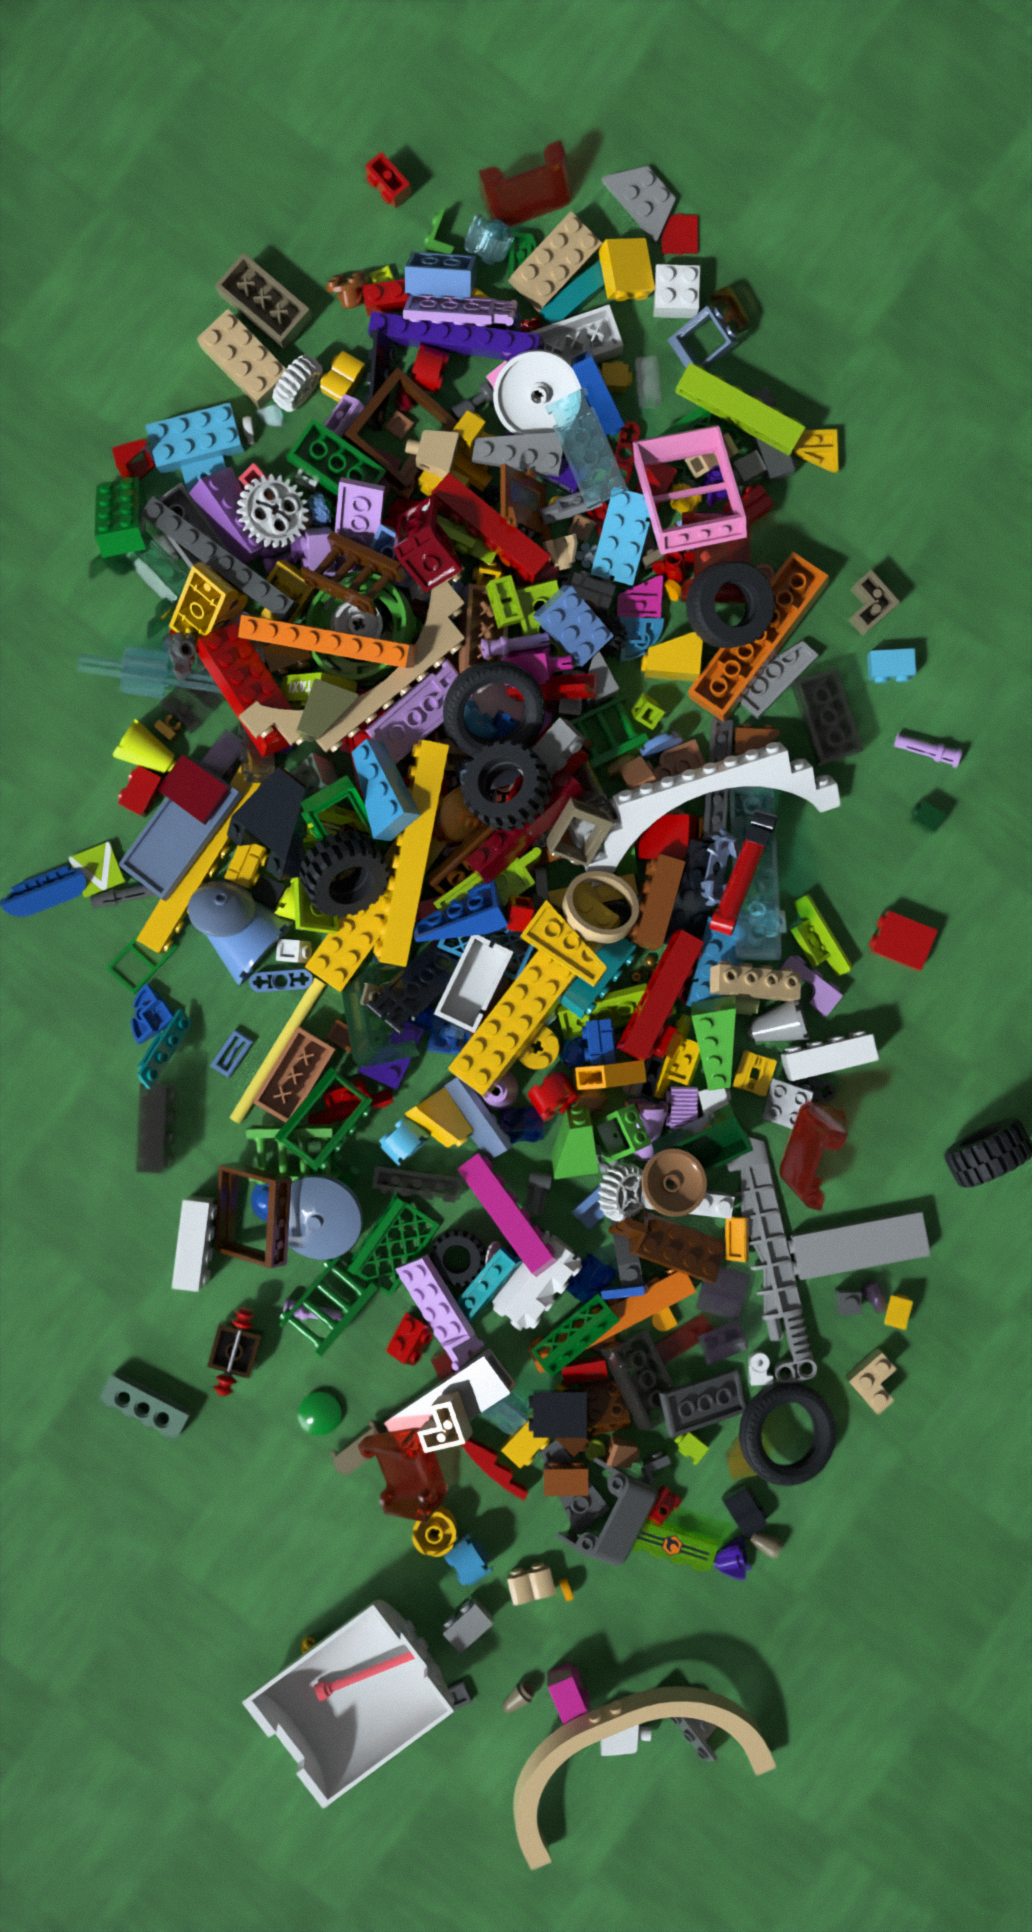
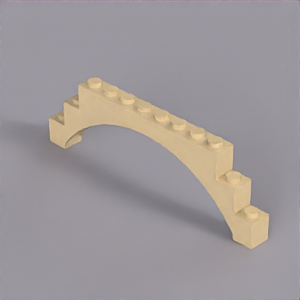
M462 571L431 589L426 620L415 645H418L415 667H398L379 685L358 696L346 712L316 740L325 753L330 749L332 752L336 751L343 745L342 739L347 735L352 738L360 731L358 726L364 721L369 724L378 716L375 712L380 708L386 710L395 702L393 698L397 694L403 696L412 688L410 684L413 681L417 680L420 682L429 674L427 672L429 668L440 666L446 660L444 658L446 654L451 652L453 655L463 647L461 642L465 637L449 619L450 617L453 620L463 612L460 608H462L464 602L449 584L454 585L463 577L461 575ZM256 701L239 715V719L256 739L260 736L263 739L273 731L272 726L274 725L291 746L295 743L300 745L305 741L299 738L300 734L296 733L303 710L276 709L261 706Z

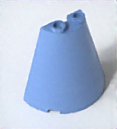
M255 900L253 920L242 932L229 937L206 935L239 986L253 973L254 966L280 937H284L295 924V920L274 914L275 909Z

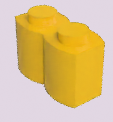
M344 351L334 356L331 362L332 369L328 374H323L319 383L321 385V392L337 402H340L344 394L352 395L366 371L365 363Z

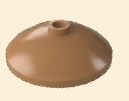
M680 1149L663 1150L651 1157L645 1165L642 1174V1189L648 1203L656 1211L672 1217L683 1216L694 1211L704 1199L707 1188L706 1175L700 1162L690 1153ZM667 1180L671 1182V1188L667 1187Z

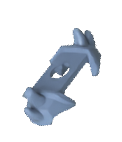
M722 828L720 829L721 836H712L715 842L710 844L707 850L710 852L705 882H701V888L705 890V892H701V895L709 899L705 903L707 906L720 903L727 884L724 885L723 879L728 855L731 854L734 858H738L737 839ZM719 862L720 870L714 876L713 865Z

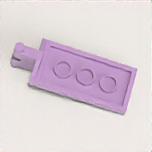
M424 1255L400 1265L395 1270L422 1312L423 1317L431 1326L434 1335L453 1361L452 1368L458 1371L470 1360V1357L472 1358L484 1347V1342L477 1339L473 1328L429 1256Z

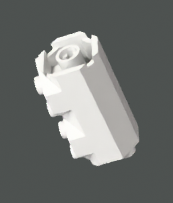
M547 1230L541 1238L545 1244L549 1242L557 1253L554 1256L557 1262L538 1277L531 1274L524 1262H522L492 1299L494 1303L493 1310L502 1317L504 1315L508 1316L512 1320L510 1323L520 1331L523 1327L525 1329L529 1327L534 1329L538 1325L543 1310L548 1311L554 1304L555 1297L553 1295L556 1292L561 1294L569 1284L567 1283L568 1278L571 1275L576 1276L582 1268L581 1257L578 1254L574 1257L572 1253L574 1250L555 1235H552L550 1238V1232Z

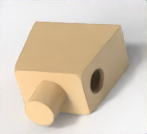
M424 430L420 442L411 439L407 440L405 452L417 455L416 467L444 478L448 473L451 474L459 445V433Z

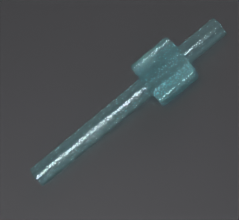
M127 645L122 659L79 653L78 672L121 678L120 690L122 693L164 699L168 685L222 693L209 672L192 670V674L188 675L186 679L177 680L173 667L170 666L171 661L168 651ZM277 683L278 687L281 690L282 683Z

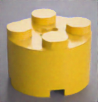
M542 1026L518 1057L519 1061L531 1069H543L551 1065L559 1052V1042L556 1035L549 1028ZM537 1041H540V1046L543 1047V1050H538L537 1053H534L531 1044H536Z
M441 1505L427 1507L417 1515L413 1525L412 1540L420 1553L440 1557L452 1549L457 1535V1522L454 1515ZM433 1528H434L435 1530L438 1529V1530H439V1533H438V1534H436V1532H432V1533H431V1529H433Z

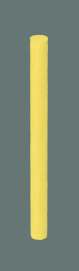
M317 978L313 979L312 984L305 992L230 1115V1119L241 1124L251 1108L254 1098L294 1031L303 1023L326 985Z

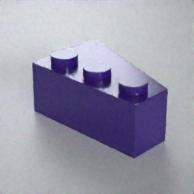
M408 1021L404 1025V1032L399 1035L394 1031L357 1072L394 1089H398L425 1029Z

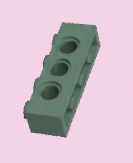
M117 1371L111 1374L99 1397L107 1407H116L122 1410V1414L132 1419L135 1417L141 1420L144 1426L162 1431L161 1434L169 1439H177L180 1436L192 1413V1410ZM121 1392H127L130 1395V1401H124L121 1398ZM140 1403H148L150 1410L143 1411ZM160 1412L167 1413L169 1421L161 1420Z

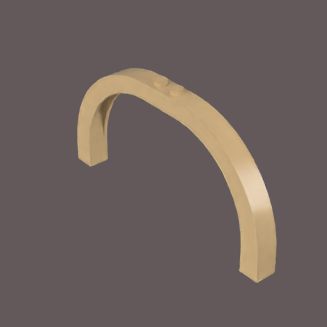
M681 1686L641 1691L594 1709L561 1726L549 1735L529 1757L521 1771L514 1792L513 1811L517 1836L531 1870L552 1862L549 1845L537 1822V1808L540 1796L556 1769L576 1752L595 1742L647 1721L668 1717L695 1718L715 1724L730 1733L745 1750L756 1776L777 1768L758 1724L741 1706L720 1694L699 1688Z

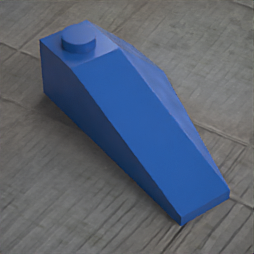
M492 880L488 885L483 883L467 891L468 895L459 901L456 899L450 901L448 908L443 911L436 910L415 923L414 936L416 942L482 935L507 927L506 910L495 880Z

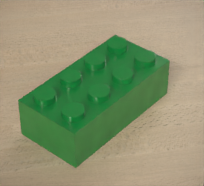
M314 418L311 419L287 455V461L337 496L341 477L379 485L386 473L384 468Z
M139 476L133 478L126 477L113 482L106 481L96 485L94 537L102 558L146 549V519L140 515L146 506V496Z

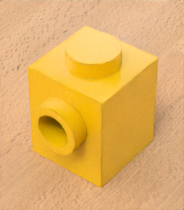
M621 361L602 363L601 372L610 392L626 393L627 386H631L632 372H628L629 365Z
M902 1294L891 1295L884 1324L906 1330L913 1301H910L908 1296Z

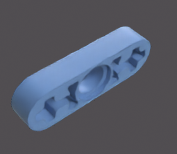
M305 969L259 972L251 976L249 984L251 989L256 992L298 990L309 988L314 977L310 971ZM290 973H294L293 978L301 977V973H304L306 977H309V981H306L304 986H302V982H294L295 987H291L292 978ZM283 974L287 977L288 982L286 986H277L276 977ZM268 975H272L271 983L273 988H269L270 984H263L262 988L259 989V986L254 984V981L258 980V976H261L262 980H270Z

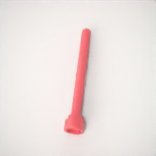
M409 1651L334 1682L321 1681L314 1685L316 1695L320 1702L329 1699V1696L336 1690L414 1660L415 1657Z

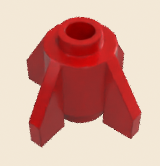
M679 552L667 553L663 560L652 563L653 571L658 575H663L666 581L670 579L680 583L685 579L687 571L696 560L695 552L684 553V557Z

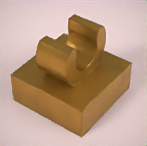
M168 715L165 719V724L159 719L154 727L174 743L180 737L175 732L182 728V724L178 722L176 726L172 727L170 722L174 717Z

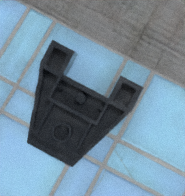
M278 767L231 817L227 836L239 846L258 844L261 841L271 849L266 869L278 880L300 877L301 863L303 858L306 857V851L303 850V838H307V830L304 829V818L301 815L304 809L300 802L309 798V788L283 767Z

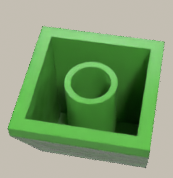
M578 1105L565 1111L551 1153L555 1179L599 1173L588 1106Z

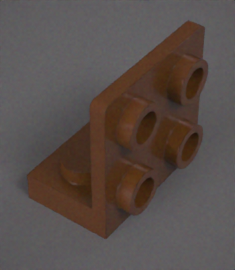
M622 1378L579 1386L580 1390L587 1391L588 1436L631 1428Z

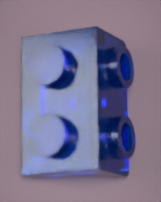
M535 1107L499 1110V1127L509 1136L511 1144L520 1141L535 1143L539 1140H544L543 1119Z
M588 1253L581 1262L582 1268L576 1276L570 1279L566 1287L570 1294L585 1304L597 1294L602 1296L601 1291L608 1287L617 1273L613 1267L597 1259L591 1253Z

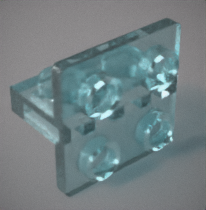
M512 1390L510 1394L481 1413L484 1417L496 1423L501 1431L512 1435L528 1422V1416L533 1409H529V1403Z

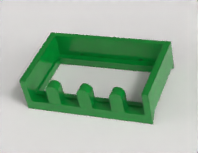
M347 775L300 802L304 809L301 815L307 825L312 823L313 827L310 830L316 840L320 838L324 840L328 835L317 814L347 796L370 837L373 839L365 804ZM373 839L380 850H389L384 840ZM350 868L341 871L342 875H344V872L349 870Z
M330 1067L278 1131L275 1139L315 1171L319 1168L323 1170L331 1161L328 1156L332 1151L338 1152L345 1143L342 1140L347 1133L351 1135L359 1126L356 1121L362 1115L365 1118L373 1107L370 1104L373 1100ZM336 1079L360 1098L362 1102L317 1158L313 1160L290 1142L287 1137L333 1080Z

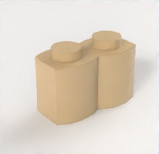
M544 1562L535 1563L528 1570H523V1568L513 1569L510 1571L511 1574L507 1575L513 1605L528 1603L556 1594L550 1565L544 1564Z

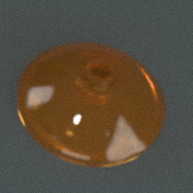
M461 786L451 791L441 801L436 810L433 831L441 841L446 843H454L466 839L480 828L483 823L465 805Z

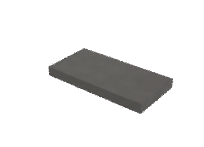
M735 1368L659 1393L668 1435L672 1438L743 1414L746 1408L739 1372Z

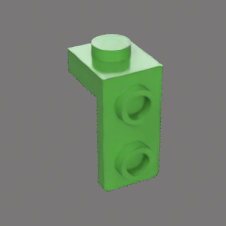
M443 206L440 212H436L432 221L434 227L432 233L428 232L424 245L427 247V252L454 254L453 246L437 241L447 217L446 208Z

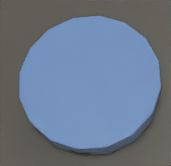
M672 731L673 735L661 734L646 742L644 745L645 749H640L643 759L659 757L664 751L680 745L683 741L680 733Z

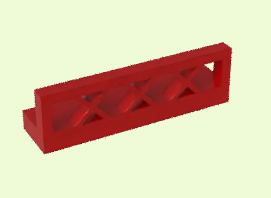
M596 674L552 676L549 680H546V684H542L540 687L545 701L597 698L599 676ZM516 688L506 689V695L517 702H524L522 694Z

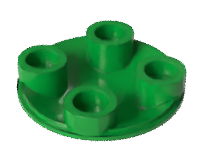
M312 1392L300 1403L298 1409L299 1422L303 1429L312 1435H327L333 1432L341 1421L342 1411L340 1402L329 1393Z

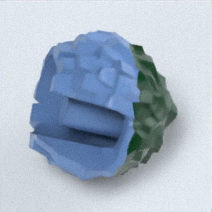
M317 491L307 499L305 508L309 510L308 515L312 520V524L325 527L335 521L337 502H335L334 498Z

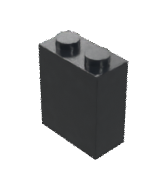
M533 1389V1395H529V1409H533V1418H529V1432H533V1438H587L586 1390Z

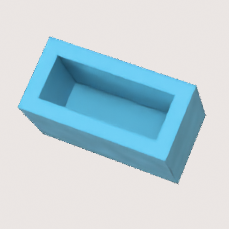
M915 649L870 651L867 654L868 681L875 680L876 684L887 683L890 679H896V682L899 683L909 682L910 678L916 675Z

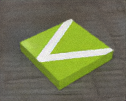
M106 842L69 857L72 868L81 869L85 876L86 887L82 891L84 898H89L91 895H96L126 883L111 842Z

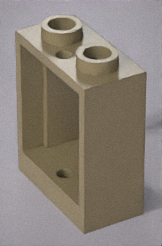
M570 797L545 840L549 853L557 858H566L575 865L582 864L588 867L614 823L609 812ZM573 817L595 825L582 849L560 842Z

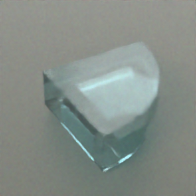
M277 403L256 410L260 419L268 425L279 427L285 424Z

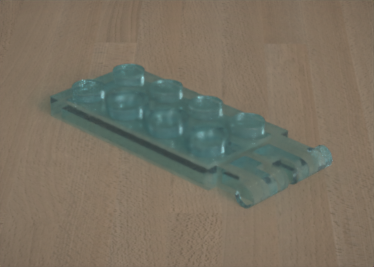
M583 387L568 395L570 403L566 404L564 399L561 398L545 406L549 415L553 413L557 423L553 426L586 507L590 509L629 489L597 412L593 406L589 407L586 396L589 395L587 388Z

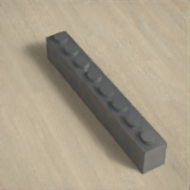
M152 496L140 513L141 516L281 620L288 622L300 605L157 498Z

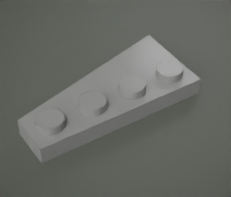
M566 431L475 438L472 462L501 467V464H507L516 470L527 472V469H532L538 474L559 477Z
M804 641L785 651L767 665L740 701V704L759 719L818 659L819 655Z

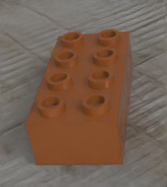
M659 854L654 859L652 858L651 862L648 861L645 868L647 879L645 883L642 882L639 890V895L642 897L639 903L638 918L627 935L630 938L629 941L635 946L652 951L662 947L685 861Z

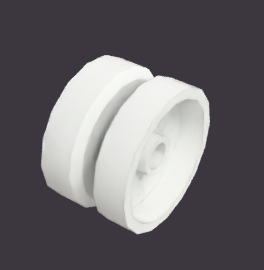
M347 602L336 608L330 621L331 630L376 638L380 637L383 627L379 612L376 616L368 612L363 613L357 607ZM353 621H357L359 623V627L357 629H354L355 626L352 625Z

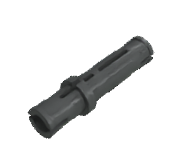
M144 885L116 891L111 889L107 893L91 895L90 900L92 908L96 909L109 905L114 907L118 906V903L157 895Z

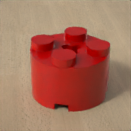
M420 343L411 380L425 393L438 394L443 376L439 375V373H444L449 355L445 354L446 351Z
M562 1071L544 1078L543 1084L539 1087L536 1084L527 1093L544 1122L552 1119L558 1112L564 1114L566 1109L572 1108L570 1104L580 1098L574 1086Z

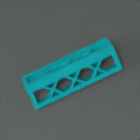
M504 1247L500 1248L456 1301L469 1323L476 1319L523 1261L519 1255L514 1258Z

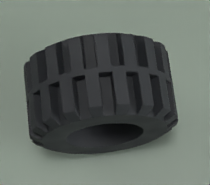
M456 1228L452 1231H445L444 1234L437 1238L430 1252V1260L445 1284L449 1283L453 1287H456V1285L465 1286L466 1283H472L483 1270L485 1250L480 1239H477L474 1233L471 1234L468 1230ZM453 1245L465 1247L470 1252V1263L467 1267L459 1270L449 1267L444 1258L446 1250Z

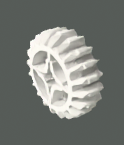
M306 354L294 360L284 371L283 375L279 377V381L273 390L272 398L277 405L289 412L302 406L303 402L316 389L315 387L322 377V366L314 357L312 358Z
M620 1162L619 1164H614L612 1169H607V1175H603L604 1180L602 1183H599L601 1189L597 1192L600 1194V1198L597 1201L601 1204L599 1209L603 1211V1215L617 1222L626 1217H631L634 1220V1217L639 1215V1210L644 1209V1206L640 1204L643 1174L641 1168L635 1164Z

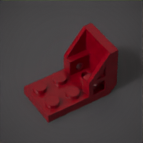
M435 493L399 515L393 548L398 560L425 593L462 571L461 562L447 533L437 522L440 499Z

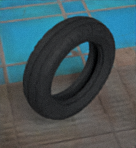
M503 660L480 662L464 670L449 687L443 705L444 725L453 743L471 757H473L472 755L476 751L478 753L483 751V746L487 744L493 746V742L501 740L504 744L506 740H514L516 743L521 742L529 747L539 735L544 723L546 711L545 698L537 680L523 667ZM505 683L515 687L523 696L524 714L520 723L512 732L500 738L487 739L475 735L466 727L464 721V710L468 699L477 689L484 685Z
M780 1382L762 1389L750 1400L741 1417L739 1441L746 1462L758 1476L776 1485L794 1486L816 1477L830 1461L836 1444V1423L829 1405L819 1393L800 1383ZM798 1403L811 1417L814 1429L812 1444L808 1452L800 1460L787 1465L777 1464L769 1458L762 1444L763 1424L769 1413L779 1405Z

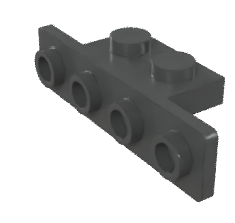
M669 1717L683 1731V1737L695 1747L696 1754L700 1759L712 1762L718 1759L705 1741L718 1727L717 1725L695 1718Z

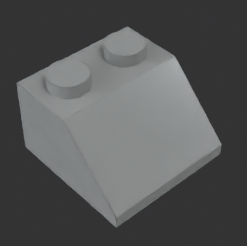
M598 651L593 656L588 674L599 676L597 698H585L587 704L592 703L594 708L608 701L610 697L618 694L619 691L616 681L600 651Z

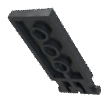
M691 839L684 858L685 866L663 944H668L675 930L682 929L697 938L699 930L703 931L711 906L705 904L709 899L701 895V892H705L701 888V882H705L710 852L707 850L709 845L712 844L710 842ZM719 862L713 865L714 876L720 870Z
M440 939L432 940L381 989L382 995L375 1002L371 999L366 1005L380 1019L388 1015L389 1017L385 1020V1023L399 1035L404 1032V1025L410 1019L415 1021L445 992L461 958L438 948ZM448 939L445 940V946L450 948L456 947Z

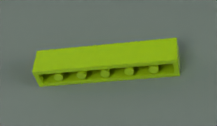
M689 363L676 387L675 393L790 456L805 429V426L798 419L789 418L783 415L780 409L763 404V400L759 397L747 395L741 387L729 385L725 382L724 378L719 375H711L699 364Z

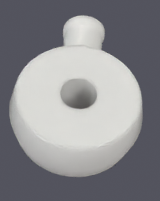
M243 417V429L245 437H247V444H254L252 417Z

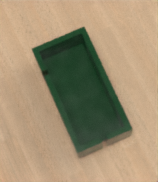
M731 1103L713 1111L714 1116L712 1117L707 1114L652 1141L654 1155L667 1149L684 1150L700 1162L705 1173L754 1149Z

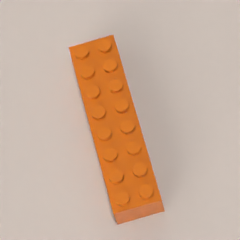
M792 552L770 581V586H772V591L774 592L773 596L775 597V611H773L774 616L770 626L767 627L768 629L764 631L760 638L750 644L734 648H720L688 690L689 699L725 723L827 587L829 575Z

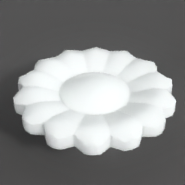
M498 1241L492 1242L485 1256V1266L500 1249L501 1245Z

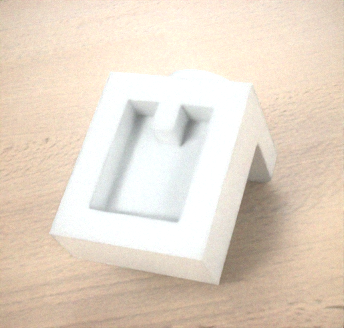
M277 940L276 961L308 963L312 955L310 941Z

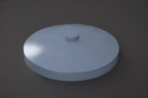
M309 1174L292 1181L288 1245L303 1256L319 1260L336 1258L347 1252L358 1239L363 1226L362 1208L354 1192L342 1181L323 1174Z

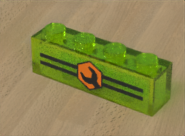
M647 1519L632 1550L636 1552L644 1550L650 1552L649 1555L658 1559L666 1557L674 1564L683 1565L684 1563L691 1565V1568L696 1571L704 1572L706 1570L710 1572L718 1544L714 1539L664 1523L658 1526L650 1519Z

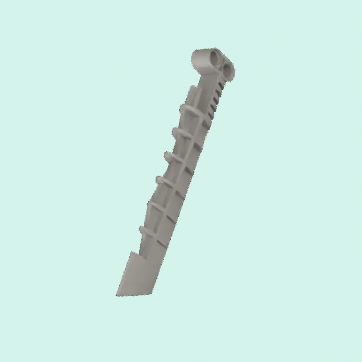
M750 1138L754 1150L728 1162L727 1166L729 1172L741 1169V1191L734 1193V1196L741 1195V1217H749V1237L751 1239L749 1245H754L762 1264L750 1267L751 1270L763 1269V1290L756 1292L757 1295H763L764 1315H762V1320H766L770 1341L783 1339L779 1321L781 1317L787 1336L791 1358L777 1362L774 1365L773 1373L781 1383H793L814 1377L817 1372V1366L812 1350L808 1349V1346L811 1344L806 1340L809 1335L805 1334L804 1331L807 1329V1326H803L805 1318H801L803 1313L765 1142ZM803 1363H811V1369L808 1372H801L800 1367ZM782 1367H788L790 1372L788 1376L781 1377L779 1376V1370Z

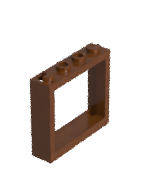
M397 367L341 438L386 470L384 478L401 492L406 487L410 489L417 481L415 475L419 471L422 473L424 470L416 467L415 463L404 477L357 435L358 431L397 383L444 426L441 431L452 432L457 421Z
M237 1162L219 1165L215 1251L270 1269L287 1265L292 1178ZM239 1175L269 1183L266 1251L236 1242Z

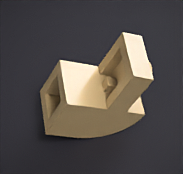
M729 433L724 434L722 437L728 458H730L739 451ZM716 453L685 459L695 479L711 470L714 466L719 465Z

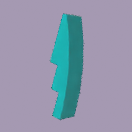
M600 261L571 282L540 310L539 313L550 325L570 318L581 310L586 302L601 292L605 284Z

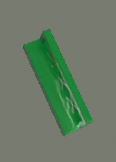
M597 1294L533 1347L531 1352L542 1368L553 1377L617 1324L620 1319L610 1309L604 1299ZM600 1302L603 1309L597 1314H591L592 1308ZM585 1319L584 1325L581 1328H574L577 1320ZM562 1333H568L567 1339L563 1343H557L558 1337ZM545 1347H551L550 1353L545 1358H542L539 1352Z

